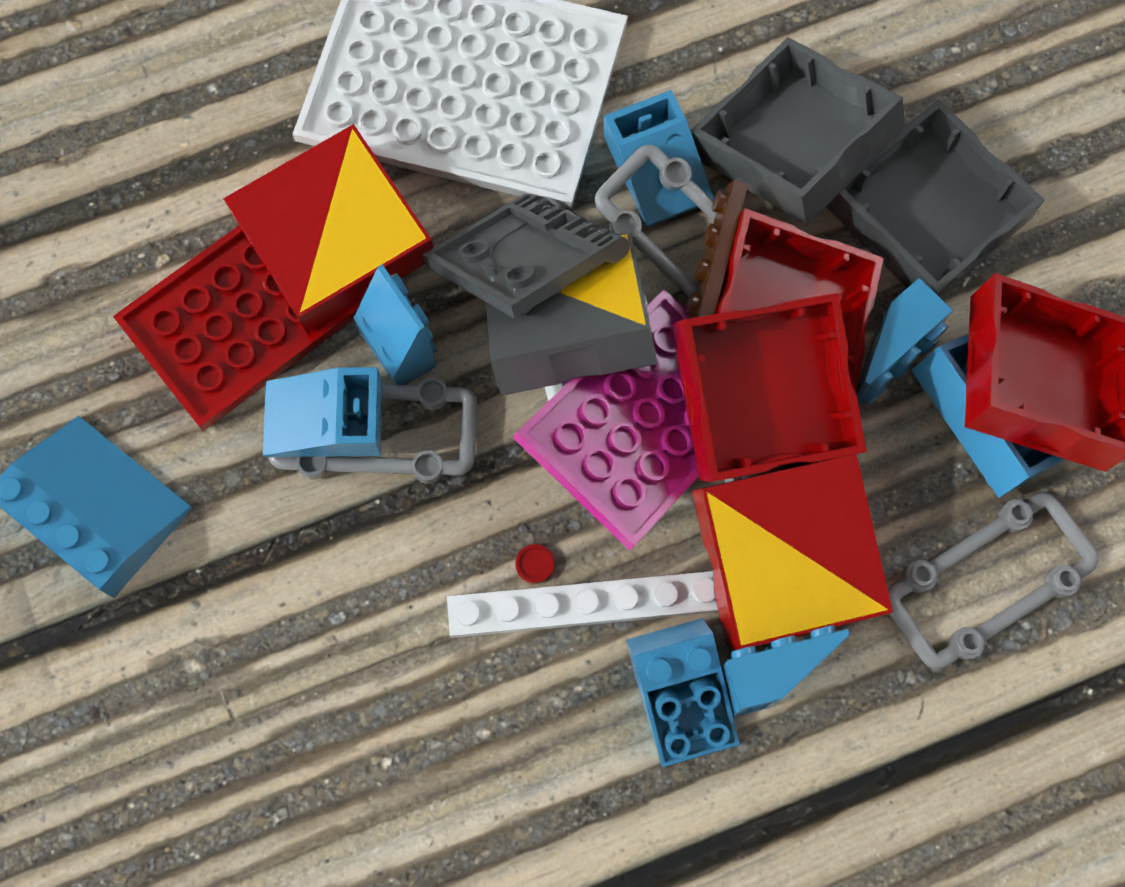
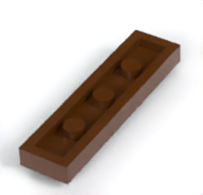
M734 179L724 190H719L714 198L712 211L716 212L713 224L711 223L708 226L703 238V245L707 246L705 257L699 260L694 273V280L698 281L696 291L691 293L685 307V315H688L689 318L715 314L748 187L746 183Z

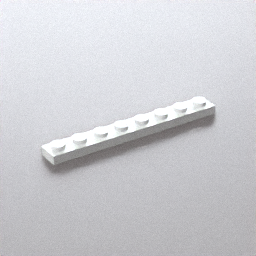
M713 571L447 596L449 634L451 638L718 612L714 594Z

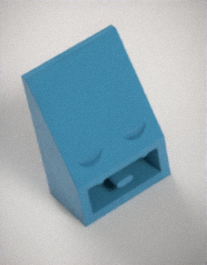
M672 90L604 116L603 138L618 168L641 146H656L670 159L681 158L685 160L691 168V179L714 201L689 125ZM647 160L625 183L647 228L698 208L681 190L672 191L665 188L660 182V170L650 160Z
M382 264L377 267L354 316V320L359 332L394 385H407L436 367L433 353L437 349L431 340L433 335L427 326L429 321L418 304L412 306L407 297L408 290L398 274L395 273L390 276Z
M920 278L891 302L876 329L856 389L858 405L863 401H866L869 405L885 391V386L891 379L898 380L913 365L911 362L919 354L925 356L939 342L938 338L949 327L945 324V321L953 310Z
M377 367L333 368L266 381L263 457L381 456L382 379Z
M703 618L626 639L635 678L662 767L740 745L714 635Z
M834 625L811 631V635L805 637L803 641L796 642L795 636H789L772 641L771 646L766 647L765 651L756 652L755 646L731 652L732 656L727 658L721 669L733 717L774 706L850 635L849 630L845 629L836 632Z

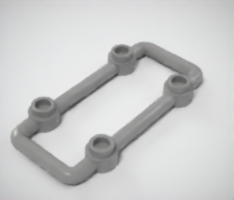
M644 145L638 148L598 189L595 195V204L599 212L610 221L609 229L611 232L619 234L631 231L633 244L689 297L691 293H695L697 284L641 231V219L635 212L631 210L620 211L610 201V198L647 160H650L660 170V182L665 188L672 191L681 190L714 222L716 212L712 211L713 200L691 179V168L685 160L681 158L670 159L656 146Z
M437 377L425 378L418 386L382 384V400L419 401L428 410H438L447 402H462L459 460H442L436 452L431 450L421 451L413 459L342 456L268 457L274 467L282 470H299L302 476L310 480L323 477L327 471L414 474L417 480L426 484L438 481L442 475H463L472 468L475 459L477 398L468 388L446 387V384Z
M1040 492L1025 501L1014 499L1008 501L1000 508L997 519L929 562L917 560L906 567L903 572V579L888 588L893 613H890V615L920 659L927 666L933 669H942L958 659L969 661L978 657L983 652L987 640L1053 597L1067 598L1075 594L1080 589L1081 579L1096 569L1099 562L1098 553L1055 495ZM1042 508H1046L1080 554L1082 560L1073 566L1059 565L1051 569L1045 576V584L977 628L963 627L955 631L949 639V646L936 653L904 608L900 599L911 592L916 594L928 592L936 585L940 573L1006 531L1010 533L1023 531L1032 523L1033 514Z

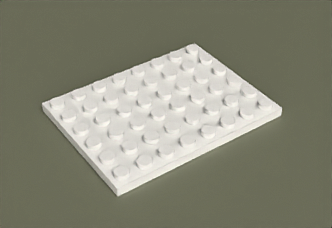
M341 0L296 123L293 137L296 142L316 146L354 124L381 163L519 197L525 193L534 194L550 201L552 205L572 209L626 29L627 16L562 0Z

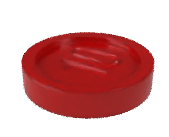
M531 544L521 549L515 561L518 575L522 580L530 584H540L548 580L555 566L552 553L549 549L539 544Z

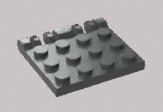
M525 193L435 246L434 249L424 253L423 257L426 267L515 319L520 315L528 313L531 308L550 296L558 294L563 288L577 279L590 274L593 269L607 261L615 264L623 259L629 251V241L606 228L600 230L595 223L589 222L587 219L569 210H565L563 207L552 206L550 201L538 195Z

